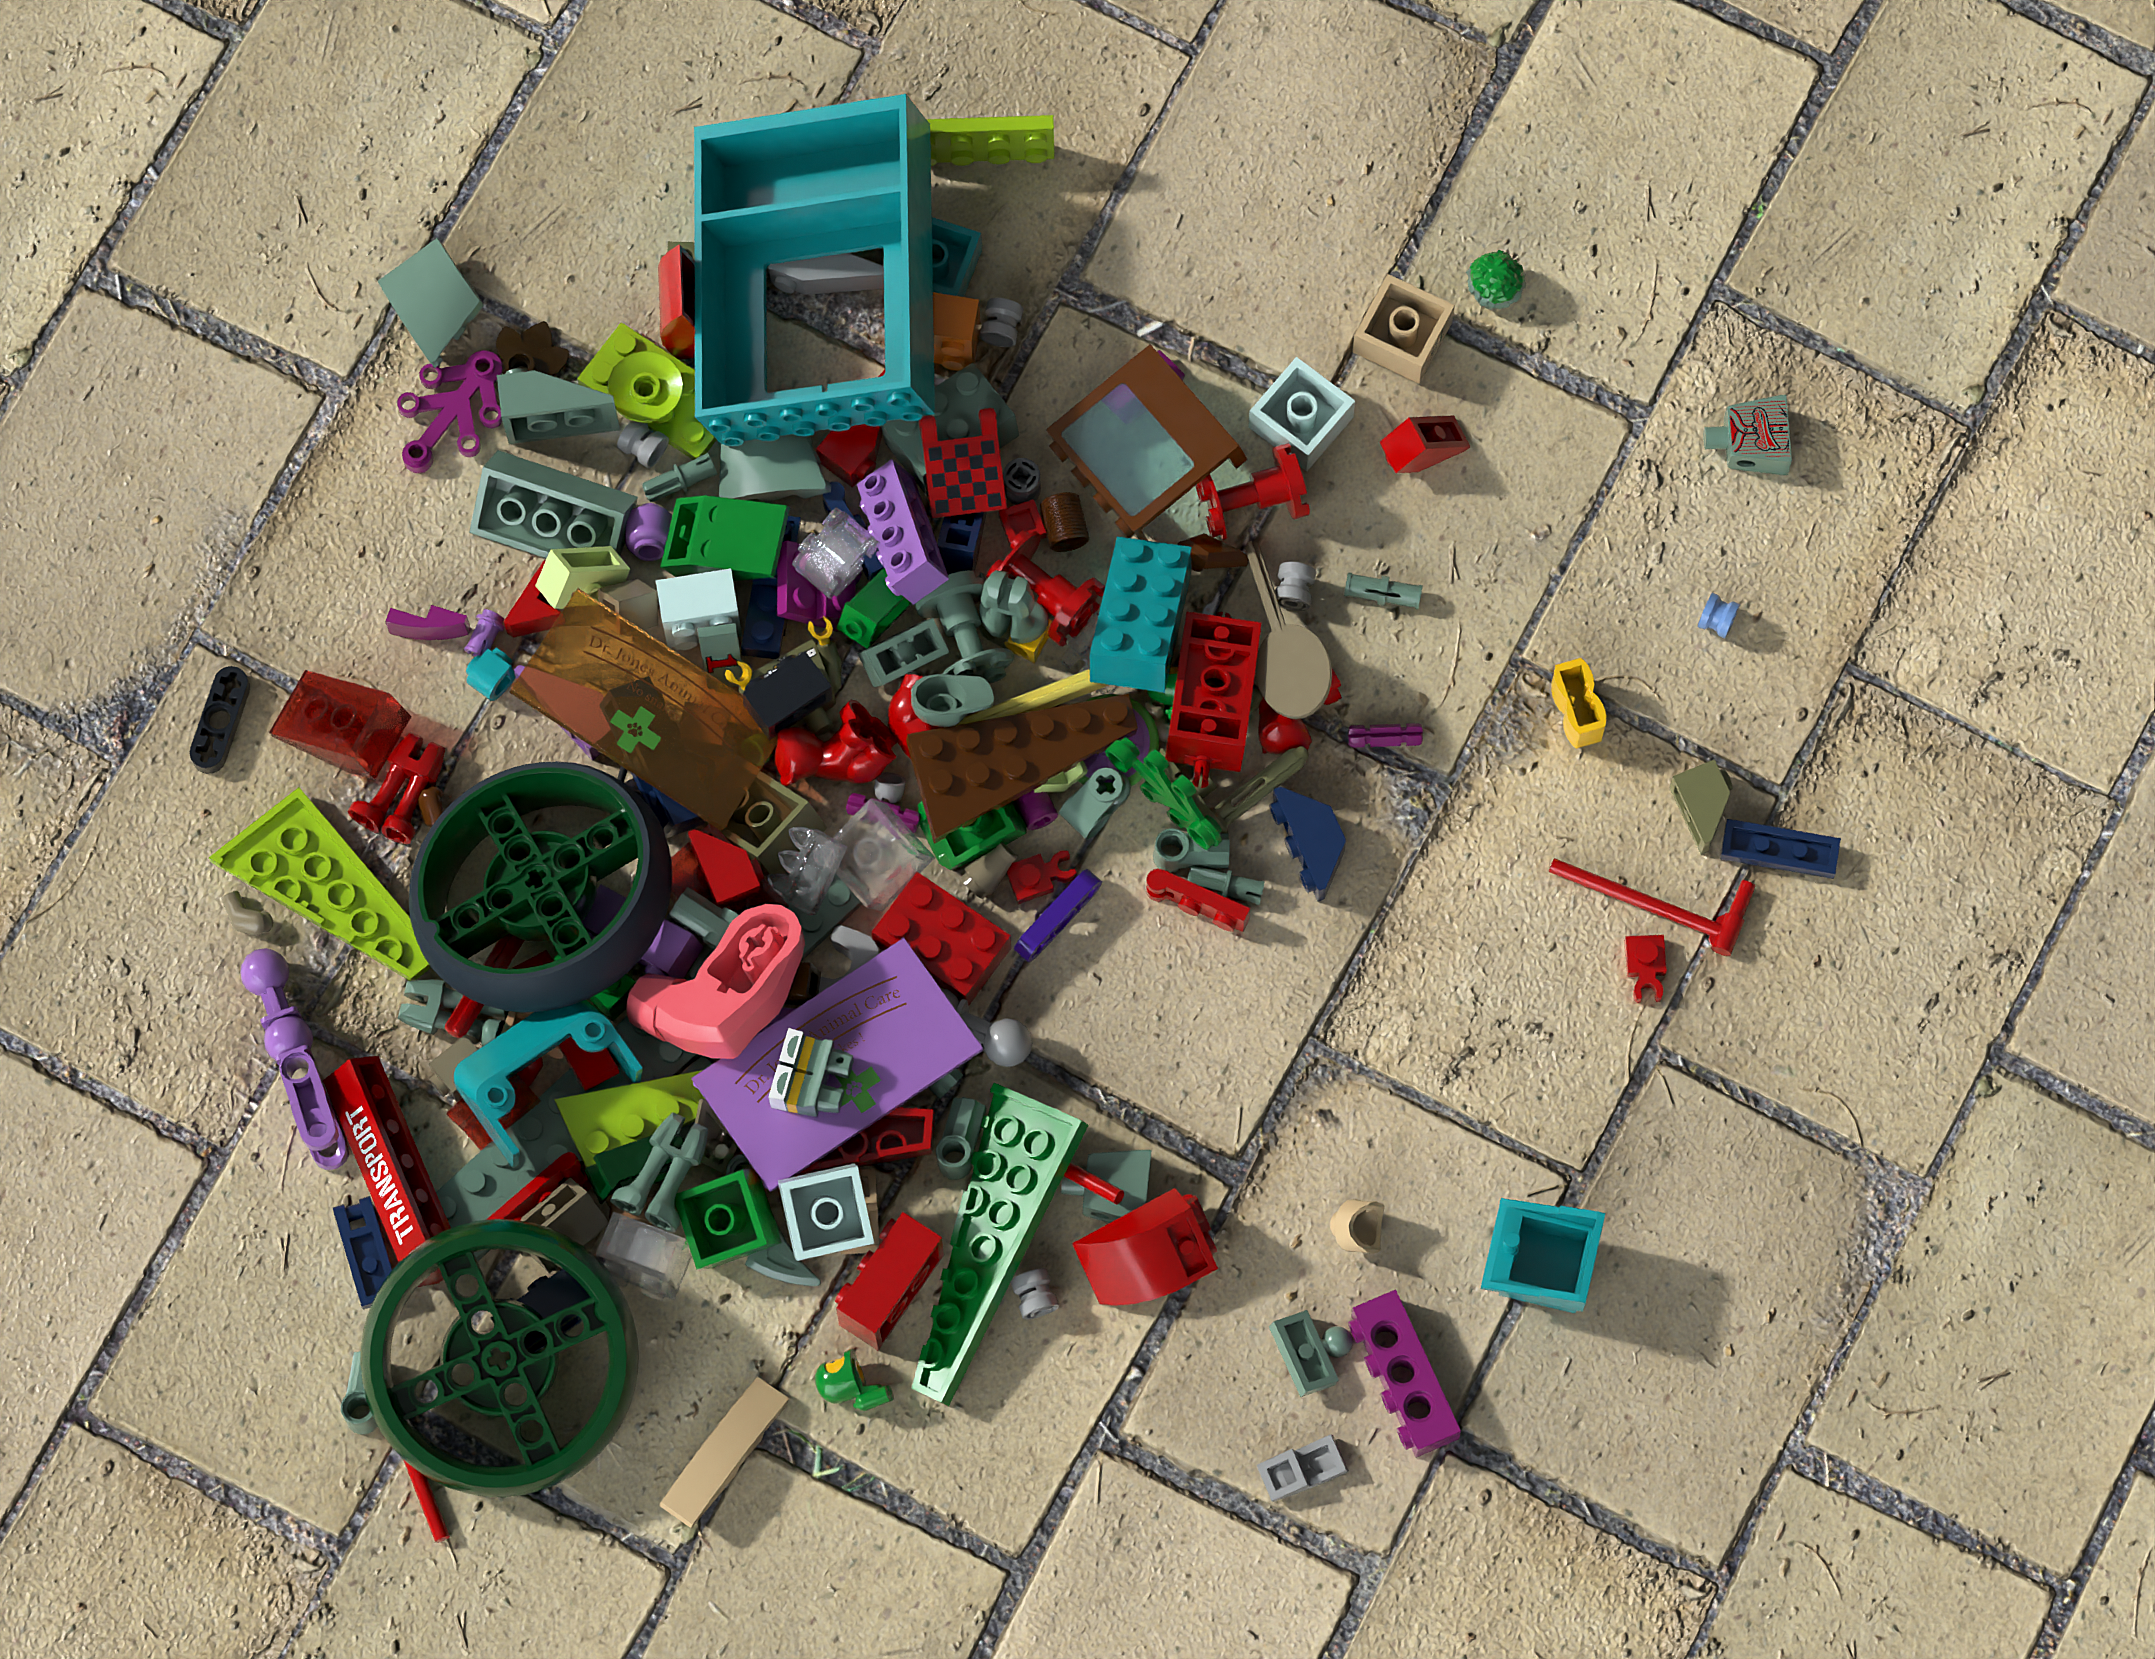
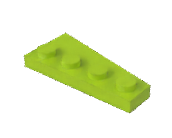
M703 1070L554 1099L585 1167L596 1164L593 1159L596 1154L653 1135L660 1124L672 1112L685 1117L682 1127L694 1122L699 1100H705L698 1088L694 1087L691 1078Z

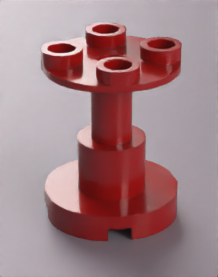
M1289 443L1273 447L1275 466L1250 473L1249 482L1216 491L1212 477L1209 474L1195 486L1200 502L1207 501L1209 516H1206V523L1211 537L1219 536L1221 540L1227 539L1224 512L1257 503L1260 510L1285 503L1294 520L1309 516V504L1307 502L1301 503L1300 495L1307 494L1305 482L1295 453L1289 454L1291 453V445Z
M1022 530L1010 545V548L1013 550L1004 561L1001 559L997 560L987 572L986 577L989 578L991 573L998 570L1007 572L1009 579L1015 580L1017 576L1025 578L1031 590L1039 596L1037 603L1041 604L1054 617L1048 630V637L1060 647L1067 645L1068 639L1066 636L1070 635L1073 639L1076 638L1098 612L1101 605L1096 602L1098 596L1103 597L1105 585L1095 577H1092L1077 588L1061 574L1052 578L1031 561L1041 541V535L1036 531L1029 534L1027 531Z

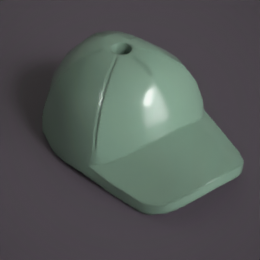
M934 674L924 676L915 682L911 689V705L915 714L923 722L933 726L949 727L957 725L968 713L991 708L994 705V696L990 684L982 677Z

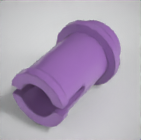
M484 609L482 614H478L476 616L478 623L464 651L468 654L473 652L472 656L476 657L477 655L482 656L487 648L490 650L498 632L503 631L505 628L502 625L504 618L501 615Z

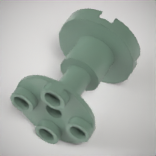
M969 570L949 574V580L914 604L920 617L940 618L946 636L955 637L963 659L951 665L943 674L977 676L984 678L988 683L997 682L1006 676L1005 668L1013 662L1014 654L1013 651L1006 648L984 651L976 629L981 625V619L975 604L981 601L986 578L981 572L976 577L974 571Z

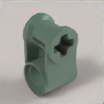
M1112 768L1098 769L1063 804L1059 814L1086 840H1089L1104 827L1110 816L1128 798L1131 790L1130 780L1125 774ZM1107 779L1114 781L1112 784L1116 789L1114 793L1106 792L1107 786L1104 782Z

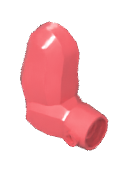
M764 904L743 911L732 920L717 948L705 960L695 979L687 981L686 979L651 973L640 977L629 992L626 1007L629 1022L655 1038L669 1042L687 1052L720 1059H734L738 1057L757 1033L780 1013L787 999L805 946L802 927L795 913L782 905Z

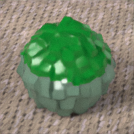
M1501 250L1483 254L1474 260L1466 271L1469 277L1467 280L1469 292L1480 306H1484L1486 309L1508 308L1510 304L1517 302L1521 298L1522 291L1526 287V274L1522 265L1512 258L1508 252Z

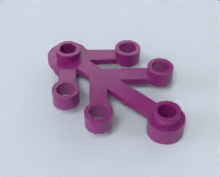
M478 351L468 358L466 364L439 368V366L434 368L432 364H426L421 368L419 376L422 385L427 389H436L445 382L465 381L455 391L420 397L414 393L406 392L399 396L397 406L400 414L406 418L415 417L421 412L442 409L420 439L407 443L403 448V462L409 471L423 473L432 466L433 454L431 450L456 417L460 432L457 440L460 453L465 457H474L480 452L481 443L479 437L475 434L470 399L479 388L483 402L479 412L482 424L490 429L501 425V409L497 405L494 384L497 382V375H502V363L496 354L490 351ZM487 363L490 365V368L485 372H480L477 370L478 365ZM435 372L438 376L435 380L428 381L425 379L426 374ZM406 401H414L416 403L409 410L402 407ZM490 411L498 414L494 420L485 419V415ZM473 440L476 444L472 449H465L462 447L464 442ZM415 449L423 451V455L419 458H412L410 456L411 452Z

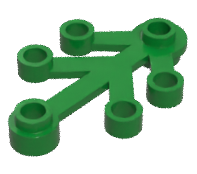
M1128 738L1114 741L1105 750L1107 758L1118 770L1126 773L1132 767L1146 780L1140 786V790L1145 797L1153 803L1158 802L1170 807L1167 811L1170 820L1181 829L1186 828L1188 834L1197 845L1208 850L1211 846L1217 847L1222 842L1220 836L1222 829L1211 816H1203L1192 799V796L1197 792L1193 783L1183 775H1180L1171 783L1164 772L1169 767V763L1159 751L1153 749L1144 757V765L1137 759L1140 755L1138 748Z

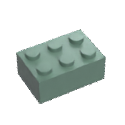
M973 362L935 387V414H932V416L936 419L938 441L982 436L979 410L994 408L1000 449L1019 437L1016 416ZM897 419L886 421V424L881 425L885 444L907 472L914 477L915 482L926 496H929L919 420L904 421Z

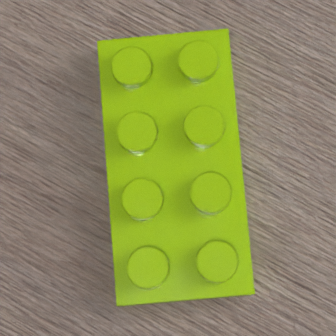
M1053 115L926 119L930 123L931 166L944 162L965 166L975 161H989L992 164L1000 165L1006 164L1010 160L1042 163L1047 159H1054Z
M621 322L577 378L578 384L608 394V379L611 371L624 357L642 351L656 352L664 355L680 371L683 382L682 397L677 407L668 416L661 420L647 423L648 428L653 432L660 431L669 437L668 444L692 460L705 455L717 439L695 418V370ZM643 388L639 394L644 397L650 396L653 390Z

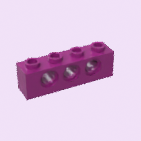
M1396 1289L1353 1307L1351 1314L1353 1320L1348 1322L1350 1331L1357 1344L1362 1341L1369 1354L1364 1357L1366 1366L1373 1379L1380 1378L1385 1391L1380 1393L1382 1401L1389 1414L1396 1413L1401 1427L1397 1428V1433L1405 1450L1412 1448L1417 1458L1458 1440L1461 1430ZM1380 1332H1390L1395 1336L1397 1343L1389 1348L1381 1347L1376 1342L1375 1336ZM1397 1367H1405L1412 1372L1413 1379L1407 1383H1399L1393 1379L1391 1372ZM1415 1402L1423 1403L1428 1407L1429 1415L1423 1419H1416L1409 1414L1408 1406Z

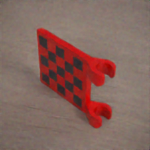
M994 408L979 410L982 436L938 441L935 417L932 415L922 416L919 420L931 518L1007 509Z

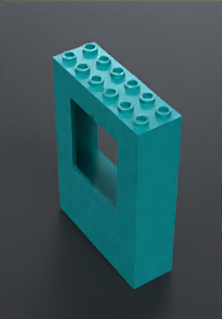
M901 94L694 127L695 418L721 444L739 446L748 440L775 441L779 439V436L783 435L810 436L819 430L846 431L854 425L881 426L890 420L917 421L922 416L935 414L930 123L908 95ZM883 248L885 374L881 377L827 384L826 392L823 385L768 393L767 267L770 264Z

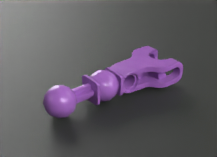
M268 948L256 949L246 956L241 965L240 973L241 981L245 988L253 994L261 996L268 1015L260 1019L261 1025L265 1030V1049L280 1067V1074L296 1125L314 1161L321 1169H337L347 1161L349 1149L321 1074L314 1063L315 1058L311 1052L313 1043L312 1030L303 1021L297 1007H289L283 991L289 978L288 963L284 956ZM300 1068L309 1069L303 1078H292L296 1070ZM336 1142L338 1143L335 1155L332 1157L321 1155L320 1150L326 1149Z

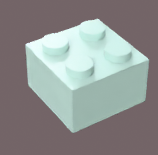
M1296 357L1249 411L1248 428L1274 447L1289 443L1291 445V453L1289 454L1295 453L1299 466L1308 471L1353 419L1355 400Z
M731 568L656 580L662 624L668 648L675 647L677 650H688L696 647L697 643H699L698 628L736 623L737 636H742Z
M855 1163L778 1180L793 1253L797 1261L874 1244L859 1170Z

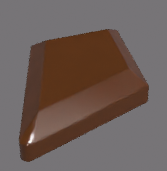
M1205 533L1180 541L1177 544L1192 547L1191 569L1197 572L1212 568L1246 567L1249 563L1248 556L1244 552Z

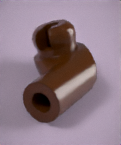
M428 786L425 790H422L417 801L423 822L428 827H432L444 812L441 803L444 794L437 786Z

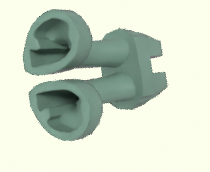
M995 570L985 581L979 614L983 626L992 636L998 638L1003 636L1009 627L1011 617L1010 635L1014 643L1032 642L1046 631L1049 618L1047 611L1041 604L1034 602L1033 592L1025 578L1017 576L1015 580L1009 579L1007 572Z
M441 980L407 981L404 996L414 1001L427 1003V1005L401 1004L398 1020L418 1030L434 1035L438 1029H445V1024L452 1014L446 1012L445 1009H455L463 995L456 990L446 988L445 982ZM484 1005L480 1013L495 1019L490 1018L486 1021L475 1019L467 1035L475 1037L481 1041L482 1047L501 1035L505 1024L501 1020L506 1021L509 1011Z
M674 1112L660 1124L650 1138L649 1142L653 1148L637 1178L630 1185L616 1189L610 1200L619 1209L639 1216L646 1205L648 1194L666 1161L668 1159L671 1160L672 1163L665 1179L645 1212V1217L649 1222L669 1232H676L680 1225V1217L675 1210L677 1191L690 1167L700 1165L708 1136V1128L695 1122L686 1135L681 1149L674 1147L673 1145L676 1139L679 1138L685 1121V1117Z

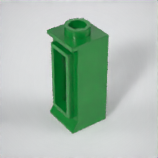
M885 568L850 602L847 601L845 603L837 626L839 631L867 649L912 605L905 597L894 595L885 582L887 577Z

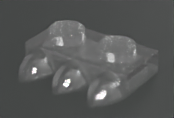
M794 827L789 829L788 832L792 842L800 852L795 850L778 852L780 863L789 875L781 873L771 874L767 876V880L771 889L779 898L807 915H817L848 847L819 829Z

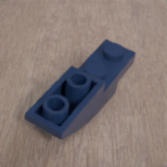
M788 516L783 542L788 540L799 544L801 517ZM776 568L775 577L752 579L753 584L741 645V656L777 659L780 657L788 619L777 616Z

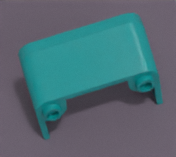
M587 1000L556 1010L532 1013L462 1060L455 1068L454 1084L457 1091L512 1168L519 1165L520 1151L498 1121L507 1115L515 1105V1091L508 1079L547 1054L560 1043L572 1037L576 1044L587 1052H599L607 1047L633 1084L641 1082L643 1067L610 1021Z

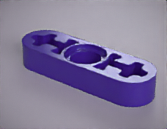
M1083 870L1020 937L1014 946V951L1028 963L1032 962L1093 898L1101 887L1102 881L1090 870Z

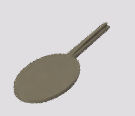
M1250 541L1247 543L1248 546L1245 547L1272 629V632L1266 636L1258 650L1255 669L1257 684L1262 696L1274 711L1287 718H1305L1315 713L1323 705L1329 694L1332 681L1330 659L1325 647L1314 633L1299 625H1286L1259 542L1253 543Z

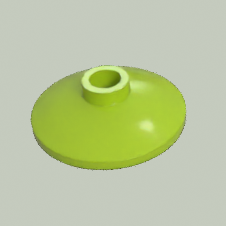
M642 351L624 357L615 365L608 379V394L614 397L616 411L623 417L635 422L649 423L665 418L677 407L682 397L683 382L680 371L669 358L656 352ZM643 388L653 390L650 396L644 397L639 394Z

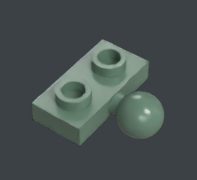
M1308 1310L1276 1320L1269 1326L1300 1397L1332 1387L1339 1381L1328 1355L1340 1358L1350 1352L1353 1339L1347 1329L1340 1326L1331 1327L1325 1331L1322 1339H1320Z

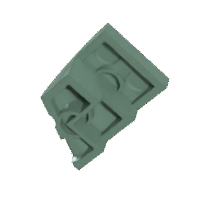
M438 238L378 280L380 287L394 310L434 368L443 361L440 354L450 340H458L464 333L467 324L475 318L484 306L473 286L456 267L445 246Z
M791 434L779 436V439L775 441L755 439L744 441L739 446L721 444L719 497L747 501L757 498L764 502L792 495L806 499L831 492V485L829 481L823 478L818 466L821 461L817 452L813 450V442L810 436Z

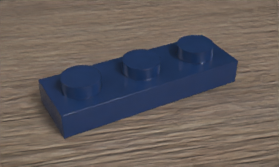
M1727 819L1720 859L1834 879L1841 838Z

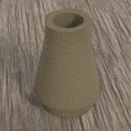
M1001 842L996 848L965 868L966 873L961 877V880L971 892L981 899L987 894L993 895L1006 872L1017 859V856L1007 845Z

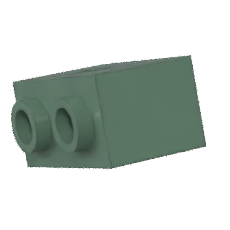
M931 618L923 620L857 654L873 687H878L949 653V650L934 619Z

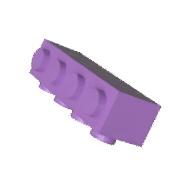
M891 459L857 484L862 498L859 501V505L869 519L868 531L877 543L879 551L876 552V555L886 570L887 577L885 582L894 595H902L914 605L949 580L915 479Z

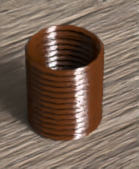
M1062 492L1051 495L1040 503L1050 549L1055 552H1067L1087 544L1090 537L1086 528L1079 495L1073 492Z

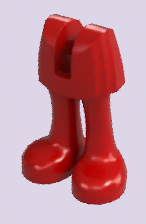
M410 732L388 757L387 761L390 764V769L376 796L370 802L354 801L348 809L349 816L358 824L374 833H378L381 829L383 835L391 841L410 844L415 836V828L411 824V817L422 790L426 786L436 785L444 759L445 747L430 742L420 759L416 760L423 744V737ZM405 779H409L399 805L393 815H389L385 820L395 795Z

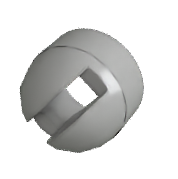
M881 773L875 779V796L880 801L889 799L890 804L898 802L903 797L905 791V778L895 773Z

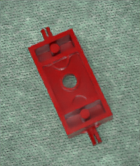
M1186 611L1165 758L1168 762L1195 766L1192 783L1195 787H1198L1200 775H1202L1201 788L1209 785L1210 769L1240 772L1245 750L1262 623L1234 619L1227 612H1225V617H1222L1223 612H1218L1214 616ZM1218 678L1225 685L1213 688L1207 685L1205 680Z

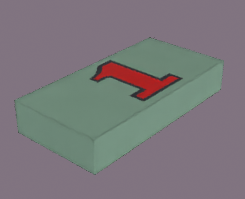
M736 623L698 628L707 690L738 687V684L729 682L725 677L726 670H730L735 679H739L743 673L742 668L737 663V661L741 662Z

